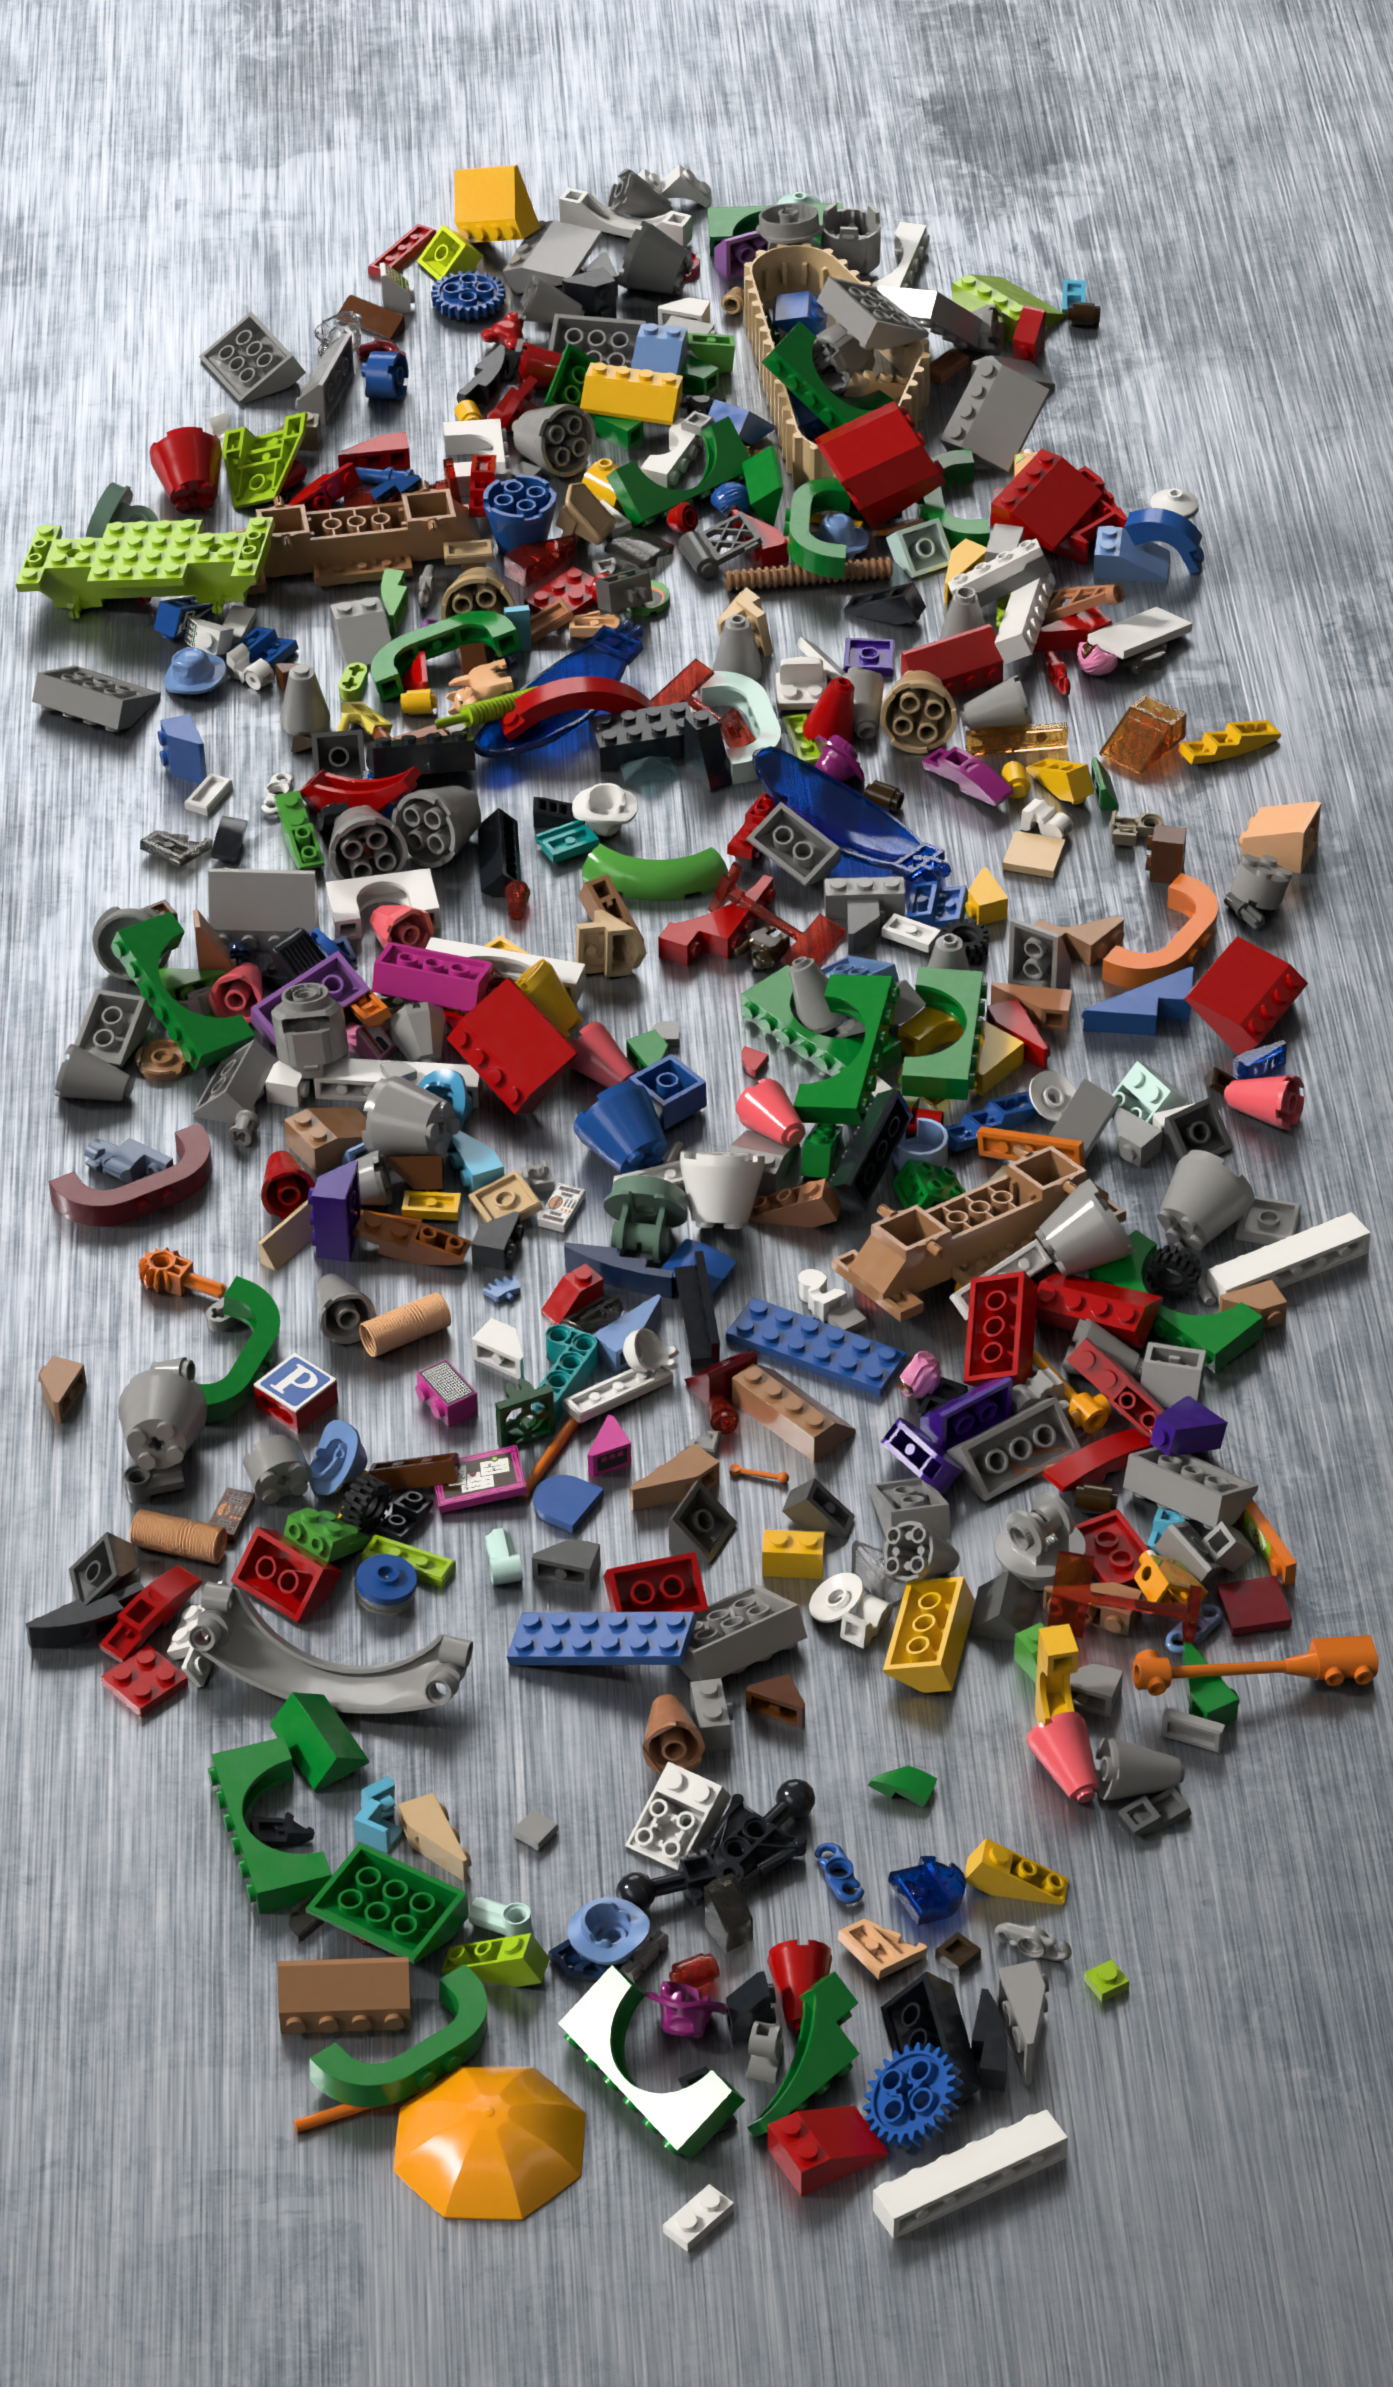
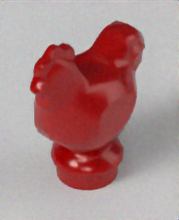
M511 312L503 320L496 322L491 328L484 329L481 333V338L484 342H495L499 345H504L509 350H515L518 338L522 339L524 321L518 319V313Z

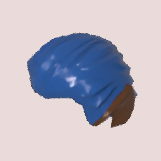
M729 482L722 484L712 493L711 504L727 518L732 515V510L735 509L747 515L755 511L750 505L747 487L739 483Z

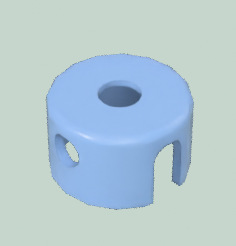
M917 1118V1134L913 1138L906 1139L905 1131L892 1156L894 1166L900 1172L908 1159L926 1161L940 1167L946 1166L948 1160L947 1130L941 1123L932 1119Z

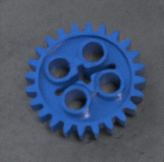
M467 270L464 274L458 271V275L450 273L449 278L442 276V281L437 280L436 285H433V290H431L432 305L436 306V311L441 310L442 315L449 313V318L457 316L458 320L462 317H466L469 320L473 316L475 319H479V315L488 317V312L495 314V309L500 310L501 305L505 304L504 300L506 299L504 284H501V279H496L495 275L488 277V272L481 275L479 270L475 273Z
M917 2042L914 2049L908 2044L905 2045L902 2055L894 2050V2060L891 2062L884 2058L883 2064L885 2068L883 2070H874L878 2078L877 2080L868 2081L867 2084L873 2089L871 2092L864 2094V2097L870 2101L863 2106V2110L869 2113L865 2121L871 2125L870 2130L886 2144L890 2143L895 2148H898L901 2144L906 2149H909L912 2142L920 2147L923 2137L932 2141V2131L936 2129L942 2133L944 2130L941 2123L943 2121L952 2122V2118L948 2115L950 2110L955 2111L959 2109L953 2103L954 2099L963 2096L956 2089L963 2085V2081L957 2077L961 2070L955 2066L956 2061L940 2047L936 2048L931 2043H928L925 2047L920 2042Z

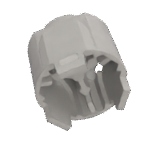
M834 202L823 210V220L821 221V225L824 227V231L821 234V250L828 248L834 250V257L838 260L846 259L848 261L849 271L857 270L860 273V278L866 277L880 264V212L873 204L868 205V211L859 208L837 210V203Z
M837 323L816 335L817 338L812 347V359L815 369L826 387L836 394H841L846 391L854 371H872L875 364V356L873 355L874 348L870 351L859 345L860 342L848 335V330Z
M319 983L297 984L283 991L281 995L282 1002L271 1011L277 1057L286 1065L300 1067L303 1079L323 1077L324 1064L334 1062L341 1057H348L349 1045L342 1005L329 996L328 988L325 985Z

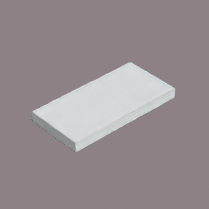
M1154 607L1088 634L1087 642L1093 646L1097 644L1100 649L1110 654H1115L1121 659H1126L1191 632L1193 623L1159 607Z

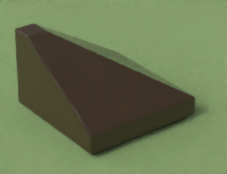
M301 733L293 737L291 752L296 753L312 748L311 734Z
M1213 1067L1204 1077V1081L1210 1088L1223 1095L1226 1086L1230 1085L1232 1081L1237 1080L1216 1067Z

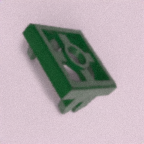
M520 1378L518 1379L520 1390H516L513 1384L510 1382L506 1383L507 1399L495 1403L497 1445L499 1448L518 1446L555 1433L554 1392L550 1385L534 1389L530 1382ZM540 1402L545 1408L535 1412L531 1410V1404ZM521 1408V1413L518 1414L516 1419L511 1418L506 1422L511 1411ZM533 1415L534 1417H533V1419H531V1418H529V1417H527V1416Z

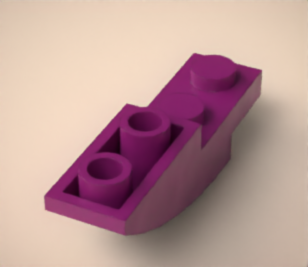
M956 746L949 751L939 748L922 760L924 769L959 783L962 793L995 807L1014 794L1013 789L994 770L975 756Z

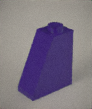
M1186 1396L1156 1417L1150 1444L1167 1456L1221 1449L1228 1422L1192 1397Z

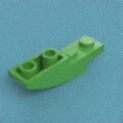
M300 791L274 795L275 806L281 821V830L299 870H307L325 866L313 824L309 821Z

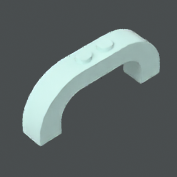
M709 671L696 673V694L701 707L731 706L740 709L746 714L756 737V740L749 745L726 749L732 784L753 781L768 774L775 768L781 757L783 724L780 718L777 719L776 706L774 703H770L764 688L755 680L734 672Z

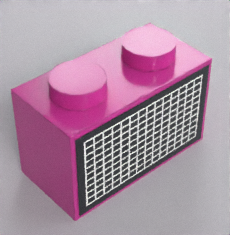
M447 1359L416 1373L417 1386H415V1391L418 1398L422 1402L425 1401L431 1407L434 1416L437 1419H441L448 1427L478 1414L477 1392Z

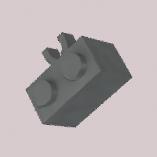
M634 568L595 580L598 608L607 611L611 615L621 614L627 608H641L644 606V603L653 601L650 572Z

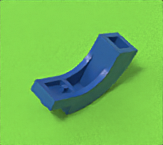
M1145 508L1129 513L1124 527L1135 546L1150 541L1165 542L1179 552L1190 574L1200 571L1204 560V552L1199 547L1202 534L1191 521L1176 512L1161 508Z

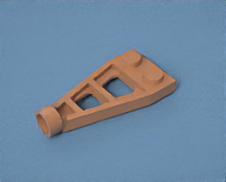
M1120 584L1053 590L1041 627L1104 603L1110 605L1120 604L1124 601V590ZM1066 599H1071L1067 605L1062 606Z

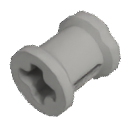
M241 1110L237 1113L236 1123L229 1129L228 1134L232 1143L247 1146L252 1141V1133L258 1128L260 1119L256 1113L250 1110Z

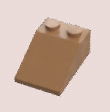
M356 1107L307 1108L284 1119L286 1145L318 1174L340 1163L348 1149L363 1143L361 1132L366 1130L367 1118Z

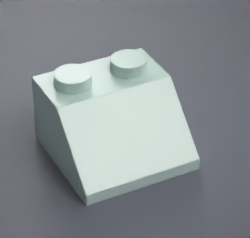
M939 518L896 531L886 537L894 561L910 578L921 576L949 565L951 550Z

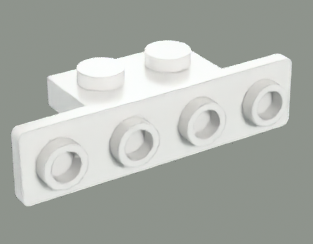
M224 1580L218 1582L219 1584L229 1586ZM201 1604L197 1606L192 1605L185 1609L167 1650L168 1655L173 1660L185 1658L182 1670L197 1688L204 1686L214 1663L195 1650L189 1643L188 1635L190 1630L197 1625L198 1615L205 1610L201 1607ZM201 1629L202 1636L207 1640H211L210 1633L205 1629Z

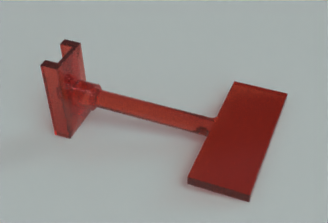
M453 458L443 459L444 480L435 481V484L429 485V489L440 490L450 488L451 497L462 504ZM371 486L354 489L343 496L344 508L376 505L377 503L370 493V490H372ZM398 492L385 503L394 502L395 498H399L401 501V495Z
M696 658L650 700L653 706L688 702V705L696 711L707 709L719 721L722 737L729 748L746 746L756 740L741 714L732 707L721 717L692 696L715 674L713 670Z
M734 861L728 875L724 873L721 876L707 910L710 912L716 911L724 907L728 901L735 905L739 903L796 941L781 958V963L791 967L795 959L806 956L807 958L814 959L819 965L842 938L846 930L822 914H819L804 932L799 931L744 895L745 891L735 886L743 866Z
M1058 1550L1047 1627L1070 1624L1073 1636L1083 1638L1087 1607L1089 1604L1169 1616L1170 1620L1182 1622V1642L1194 1644L1203 1587L1190 1585L1185 1604L1172 1602V1605L1092 1592L1090 1587L1095 1556Z

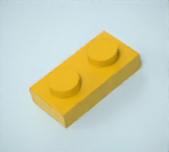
M405 1190L402 1216L417 1219L458 1221L461 1193Z

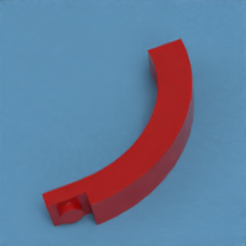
M571 677L543 684L522 694L514 700L517 708L507 713L499 721L504 735L512 741L539 721L565 711L594 709L618 713L626 710L648 708L653 705L643 693L625 683L603 677Z

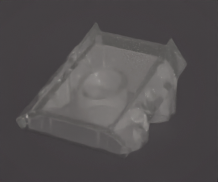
M342 311L323 320L314 331L315 337L322 343L318 348V355L322 358L325 351L347 333L352 334L353 352L357 351L361 345V315L352 311Z

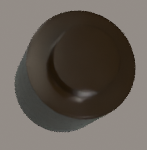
M1072 302V306L1067 307L1066 320H1070L1071 325L1093 327V324L1099 325L1101 308L1100 306H1095V303Z
M875 780L872 784L869 783L867 785L864 798L867 799L868 805L887 812H898L904 801V793L900 792L897 787Z
M1085 1483L1084 1486L1077 1485L1074 1509H1081V1513L1106 1514L1111 1512V1510L1117 1509L1119 1493H1113V1486Z

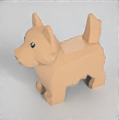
M505 659L479 665L473 668L468 675L456 677L448 683L449 686L470 687L461 688L446 695L447 700L454 702V706L449 709L448 713L450 715L459 714L461 707L464 705L505 695L503 694L504 691L513 690L511 676H507L506 671L496 673L497 670L507 668Z

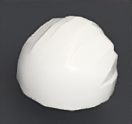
M642 1328L632 1331L626 1337L623 1345V1355L627 1364L634 1371L650 1372L661 1367L673 1370L678 1367L672 1358L678 1356L679 1351L673 1346L664 1348L663 1343L653 1331Z

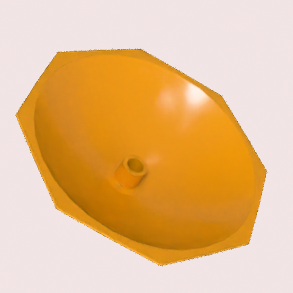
M460 2065L457 2070L445 2074L430 2087L424 2089L400 2107L393 2171L443 2218L524 2220L581 2177L586 2112L535 2067Z

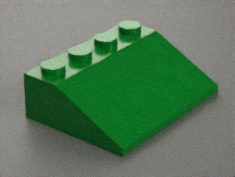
M360 1842L306 1907V1913L398 1957H409V1962L413 1964L451 1940L468 1919L469 1915L467 1892Z

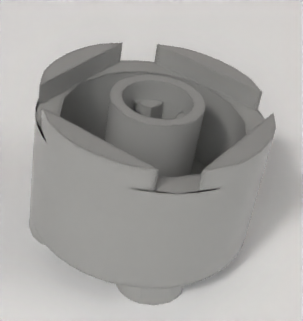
M1244 854L1234 877L1231 892L1242 902H1247L1248 904L1249 900L1257 902V908L1275 910L1279 908L1293 873L1289 869L1278 865V860L1273 856L1263 855L1262 858Z
M280 1434L264 1438L254 1445L255 1450L250 1455L247 1452L244 1456L243 1464L257 1496L263 1499L265 1504H274L280 1497L289 1494L295 1496L302 1495L308 1490L307 1483L311 1477V1469L298 1440L294 1437L293 1440L287 1439L286 1435Z

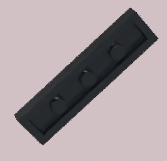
M695 1251L694 1265L674 1267L691 1366L720 1362V1340L703 1251Z

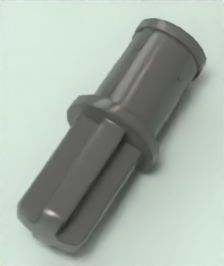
M1232 892L1226 895L1232 902L1225 898L1224 903L1236 912L1238 919L1245 920L1256 930L1264 927L1266 923L1264 921L1265 917L1255 909L1251 901L1248 904L1247 902H1242Z

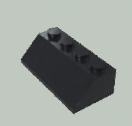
M454 731L452 735L442 736L440 733H429L426 737L416 738L415 735H404L401 739L391 740L389 737L376 738V741L368 743L366 766L374 778L395 776L414 766L422 774L476 770L475 740L466 731Z
M891 1089L877 1093L874 1101L866 1109V1116L861 1126L856 1128L849 1149L844 1151L837 1172L831 1176L829 1184L841 1203L865 1210L913 1117L899 1090Z
M926 1971L880 2007L892 2052L896 2050L902 2055L907 2044L914 2049L917 2042H920L925 2047L928 2043H931L936 2048L940 2047L956 2061L955 2066L961 2070L957 2077L963 2081V2085L956 2089L963 2096L954 2099V2104L959 2106L982 2088L953 1984Z

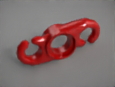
M1048 650L1045 653V664L1048 668L1049 679L1062 695H1069L1071 686L1067 678L1066 666L1054 651Z

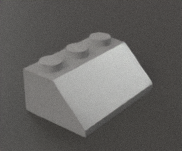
M782 802L746 838L750 844L805 887L823 880L841 861L840 847Z
M904 877L824 879L825 920H847V900L879 899V910L885 911V919L891 918L894 913L905 917Z
M255 1039L220 1062L192 1114L198 1118L234 1124L239 1111L250 1110L254 1112V1104L264 1094L265 1090L263 1087L266 1084V1079L273 1065L278 1060Z

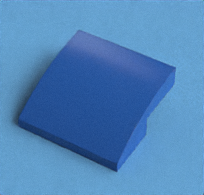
M418 475L401 476L378 485L370 490V493L377 504H383L398 492L401 495L418 491V483L421 479Z
M256 627L226 651V654L243 643L250 652L249 661L251 664L262 658L272 669H275V664L282 663L297 651L299 647L296 640L278 638L275 629Z
M938 880L913 884L906 918L931 927L941 928L947 927L949 922L954 924V920L957 919L963 922L966 910L965 903L968 900L967 886L941 888Z
M685 1239L661 1269L673 1270L674 1289L677 1291L674 1267L694 1265L695 1251H703L712 1296L733 1270L737 1262L711 1246Z

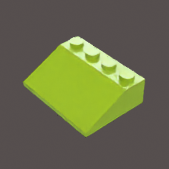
M968 274L952 283V301L970 312L986 305L996 304L1002 311L1003 317L998 318L999 322H1004V338L1012 343L1024 305L1046 310L1045 328L1065 319L1064 313L1001 276Z

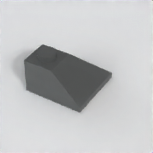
M106 1532L69 1568L75 1600L80 1599L85 1606L98 1599L104 1598L129 1575L133 1574L139 1567L134 1544Z

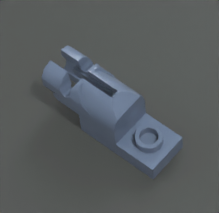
M128 1138L120 1146L105 1140L95 1139L88 1144L84 1156L90 1158L85 1162L87 1166L97 1171L103 1170L105 1175L113 1176L128 1184L142 1179L145 1175L149 1176L174 1166L173 1158L131 1138Z

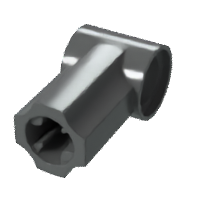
M175 1464L166 1469L143 1470L138 1465H134L124 1472L126 1498L132 1504H144L151 1500L154 1494L185 1488L180 1464Z

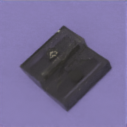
M637 527L614 538L605 546L604 552L639 569L655 567L658 557L673 554L675 545Z

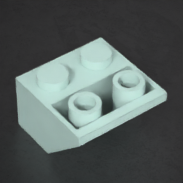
M1139 1061L1135 1063L1112 1094V1096L1119 1100V1107L1151 1125L1153 1124V1113L1182 1107L1188 1101L1182 1093L1155 1069Z

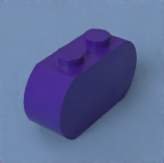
M901 1417L896 1420L881 1440V1443L920 1479L942 1493L948 1491L963 1471V1467L929 1436Z

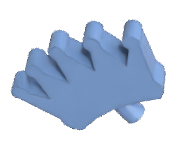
M516 1275L512 1276V1281L506 1276L503 1277V1282L495 1279V1285L488 1283L489 1290L483 1289V1294L497 1303L507 1298L513 1301L514 1295L521 1293Z

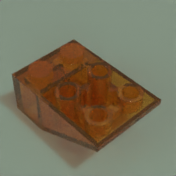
M1144 694L1129 707L1100 750L1099 755L1136 773L1142 774L1185 738L1187 713Z

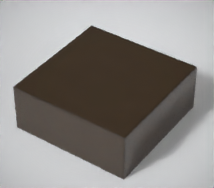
M957 1931L935 1949V1958L957 1975H960L981 1958V1949Z

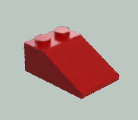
M855 2105L797 2111L768 2124V2150L801 2197L888 2157V2151L876 2134L870 2130V2126Z

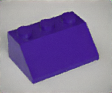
M351 1161L318 1176L315 1187H311L309 1190L308 1204L312 1205L310 1225H314L311 1242L312 1246H316L317 1258L350 1262L358 1239L353 1236L354 1230L362 1215L358 1161Z
M1008 1376L990 1380L974 1387L964 1395L950 1400L947 1404L920 1417V1430L947 1453V1450L1011 1417L1013 1379Z

